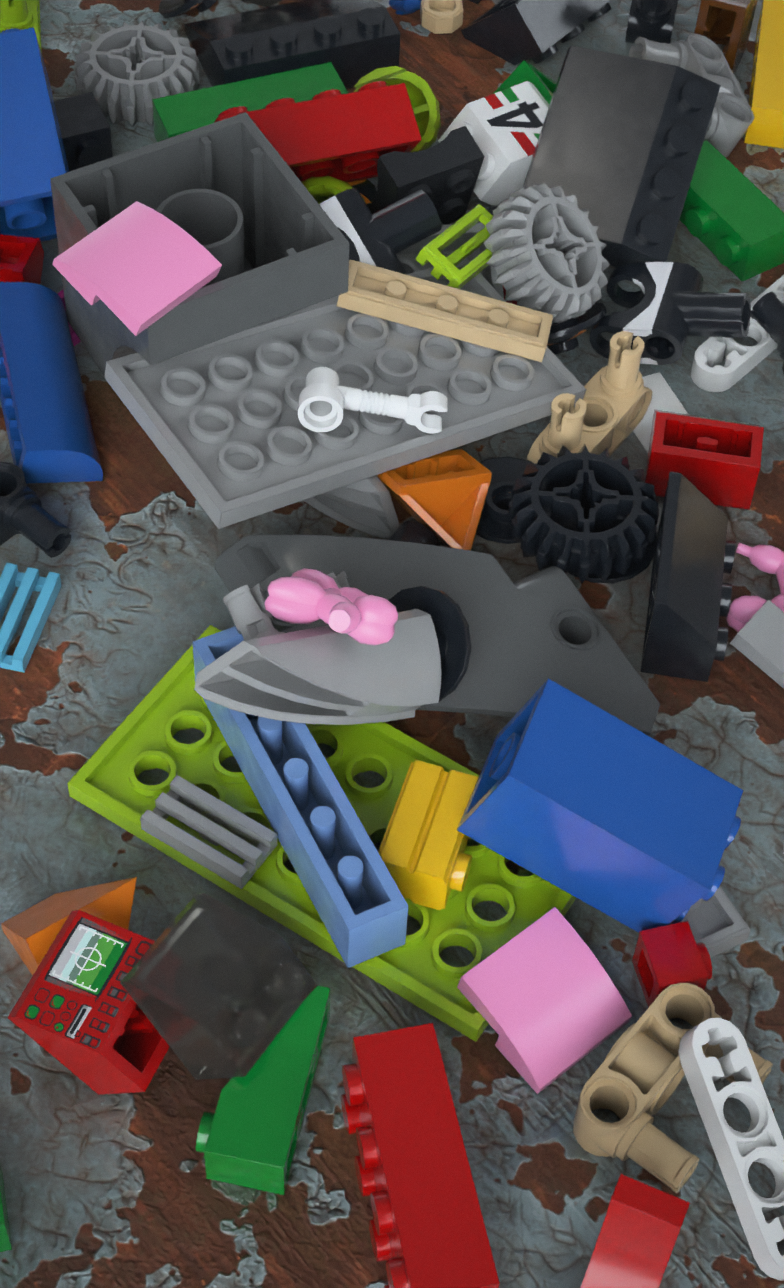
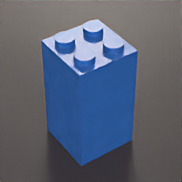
M34 27L23 30L13 28L0 33V234L40 238L42 242L57 238L50 178L69 172L49 77Z
M548 678L496 735L457 831L639 933L642 930L666 926L670 923H680L692 905L700 899L707 901L715 894L725 874V868L719 865L723 852L734 840L740 828L741 818L736 816L743 790Z

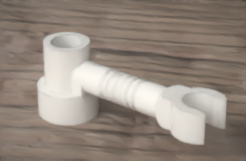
M317 367L307 374L305 388L299 396L298 418L305 428L323 433L332 431L340 425L344 409L360 410V412L365 411L366 413L371 412V414L376 413L377 415L382 414V416L387 415L388 417L404 419L407 424L415 425L422 432L435 434L442 432V417L425 412L429 410L447 412V397L437 391H428L421 395L411 394L405 397L340 386L339 376L334 370L327 367Z

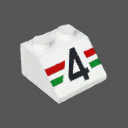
M528 81L466 104L438 140L440 143L448 136L450 131L463 126L467 127L485 156L473 191L480 201L492 206H498L502 201L508 199L510 194L523 188L549 108L548 102L538 89Z

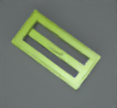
M478 204L424 246L415 260L422 266L430 262L434 266L430 273L433 277L439 280L445 276L449 280L447 286L457 289L462 288L489 266L486 263L492 257V252L485 249L461 270L456 267L490 237L486 224L492 220L493 215L481 204ZM478 222L485 226L448 257L441 253V251Z

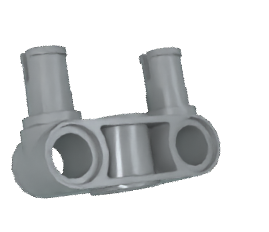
M694 33L690 34L685 41H673L669 44L638 37L634 41L636 46L632 45L630 48L629 57L679 66L721 85L704 141L707 140L725 158L728 157L753 122L754 114L722 50L711 39Z

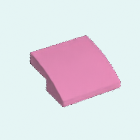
M138 201L54 258L52 264L91 306L101 299L135 336L217 277L222 267V264L204 246L180 226Z
M556 907L461 976L457 986L461 993L499 1035L495 1044L496 1048L537 1094L612 1036L632 1018V1014L601 963Z

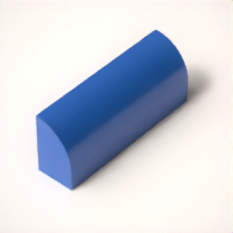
M0 282V401L14 465L24 472L26 484L102 481L103 470L62 299L56 292L40 284Z

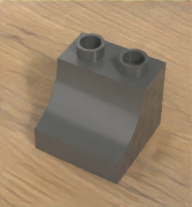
M246 112L50 178L59 255L138 201L176 223L222 264L217 277L137 336L126 327L101 299L91 306L62 275L67 320L104 376L106 361L138 353L151 366L348 292V240Z

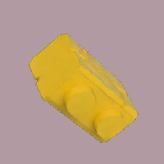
M419 760L411 762L378 851L404 899L409 898L415 904L440 911L445 909L451 889L460 892L464 890L472 862V855L464 853L470 837L457 831V828L479 777L452 769L447 772L441 766Z

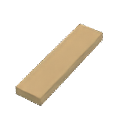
M349 260L348 292L339 295L336 305L337 307L538 362L543 360L553 315L355 260Z

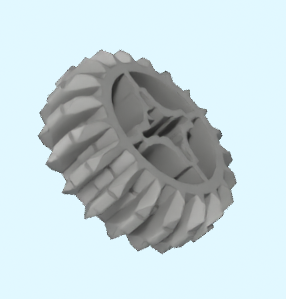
M143 20L138 25L132 26L123 22L120 28L106 26L104 34L92 33L90 41L81 43V51L76 55V63L74 64L75 84L79 95L92 92L105 117L110 116L113 124H118L122 120L129 121L131 127L136 122H146L148 125H152L154 120L152 99L198 90V84H200L198 57H196L195 49L190 47L189 39L179 37L176 29L164 31L161 23H157L152 27L145 26Z
M543 183L530 186L527 189L521 188L510 194L508 199L502 201L497 208L492 210L493 218L486 224L490 237L483 244L492 252V257L486 264L494 267L498 277L494 283H500L506 289L505 301L515 300L519 306L553 315V324L562 323L568 319L585 314L586 310L590 309L597 300L602 298L601 288L608 283L603 271L610 264L602 256L601 251L607 245L598 239L596 231L599 226H593L588 219L589 208L579 209L575 195L565 196L560 186L549 188Z

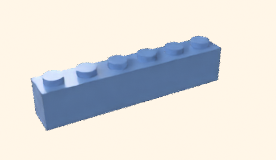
M235 626L193 641L195 682L197 672L244 641L242 634L238 633ZM204 699L274 832L277 833L284 851L347 968L405 945L408 904L305 723L279 721L238 712Z

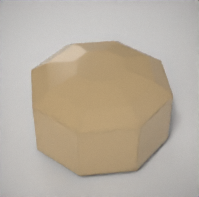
M422 0L420 6L422 27L434 34L453 33L463 24L464 10L462 0Z

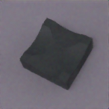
M466 126L450 131L443 141L429 149L417 152L392 151L381 155L377 163V193L374 200L368 203L367 206L373 214L422 189L432 200L441 223L450 224L455 222L466 213L485 156Z

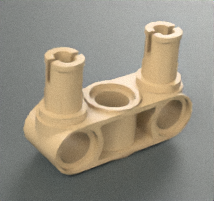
M621 331L612 336L607 366L602 367L584 386L586 389L583 400L579 398L575 403V407V395L563 393L553 399L550 423L534 441L526 460L537 464L543 452L557 458V453H559L562 446H565L571 453H579L584 444L589 453L599 455L606 448L608 449L609 456L614 453L641 422L652 399V390L644 386V380L639 371L641 355L644 351V341L642 338L637 336L633 340L631 349L633 333Z
M681 982L664 989L639 1020L628 1027L616 1041L604 1062L586 1082L581 1091L573 1129L577 1142L585 1151L595 1156L618 1157L622 1161L630 1158L675 1193H678L690 1179L698 1166L700 1158L690 1153L652 1125L654 1121L652 1115H655L665 1105L685 1075L680 1063L678 1050L680 1040L690 1029L676 1027L668 1019L680 1018L688 1021L695 1027L708 1018H722L714 1012V1004L711 997L702 988L691 983ZM706 1043L702 1046V1051L706 1058L716 1057L719 1059L723 1056V1051L719 1044L714 1046ZM748 1047L763 1084L771 1071L773 1063ZM733 1075L725 1078L731 1083L735 1082ZM599 1108L611 1110L616 1113L620 1121L614 1123L603 1122L597 1119L592 1111Z

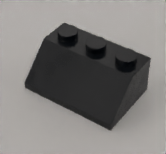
M501 0L464 27L461 32L465 39L514 66L531 58L535 64H538L558 51L555 45L556 42L559 40L562 43L567 42L585 30L582 24L583 21L587 19L588 22H592L610 11L612 8L609 1L611 0Z
M676 472L669 473L657 530V549L652 564L640 672L708 682L713 660L724 661L727 648L728 628L719 626V616L727 617L729 612L732 584L723 583L722 581L723 573L731 574L736 541L726 540L728 517L681 473Z

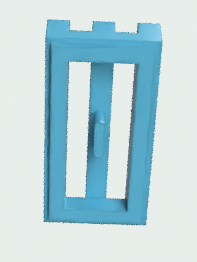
M6 563L0 576V621L15 588L18 587V590L0 629V668L25 673L62 586L59 573L49 572L46 578L39 575V569L28 567L26 572L23 573L18 572L17 564ZM32 592H40L13 656L7 655L6 652L21 623L22 615Z

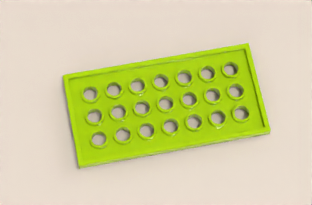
M209 625L198 639L218 633L221 630ZM192 644L67 783L69 796L343 961L297 873H293L285 867L284 864L289 858L278 837L276 848L246 885L240 889L141 829L140 817L147 809L150 811L154 810L156 807L155 800L162 792L167 794L170 791V783L178 775L274 831L243 772H231L221 766L225 759L234 757L204 699L194 690L195 674ZM385 722L353 725L306 724L317 744L324 743L335 750L332 756L325 759L373 844L383 840L411 762L419 760L441 766L447 772L452 769L477 777L480 776ZM190 728L198 729L204 733L201 740L192 744L180 743L173 738L178 731ZM156 768L162 769L169 774L164 782L157 785H146L137 779L143 771ZM374 771L379 773L385 781L377 787L366 788L358 785L353 778L358 773ZM172 816L166 819L237 863L243 865L246 861L220 845L215 846L200 837L199 832ZM482 844L466 846L464 853L472 855L469 875L462 892L451 889L445 909L439 911L415 904L411 899L406 898L408 916L415 918L420 923L421 928L416 933L406 936L405 945L352 966L354 969L477 1042L489 1023L457 988L461 976L554 907L565 916L577 899L535 874L529 876L513 874L505 865L509 859ZM493 901L500 904L507 914L500 920L487 921L478 917L473 908L480 902ZM460 946L470 951L474 960L464 967H452L446 964L439 954L447 947Z

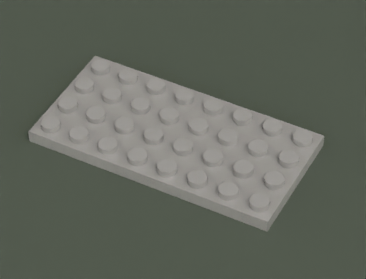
M465 258L456 267L461 270L470 261ZM434 267L406 274L446 286L449 283L445 276L437 280L430 274ZM481 273L460 288L464 291L506 302ZM339 295L151 366L138 353L106 361L104 376L105 380L218 529L550 416L552 413L551 403L559 394L570 393L575 395V407V403L579 398L583 400L586 392L585 387L548 347L542 362L337 307ZM327 367L338 374L340 386L358 388L362 391L367 390L373 393L376 391L378 393L382 392L383 394L388 393L389 395L405 397L411 394L421 395L428 391L440 392L447 397V412L435 410L425 412L442 417V432L429 434L422 432L415 425L407 424L404 419L388 417L387 415L382 416V414L377 415L376 413L371 414V412L366 413L365 411L360 412V410L344 409L340 425L332 431L322 433L305 428L299 421V396L305 388L307 374L314 368Z

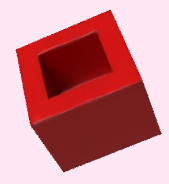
M688 921L639 932L632 963L648 1008L658 995L670 985L680 982L691 983L703 990L705 989L707 980L712 978V963L703 942L696 943Z

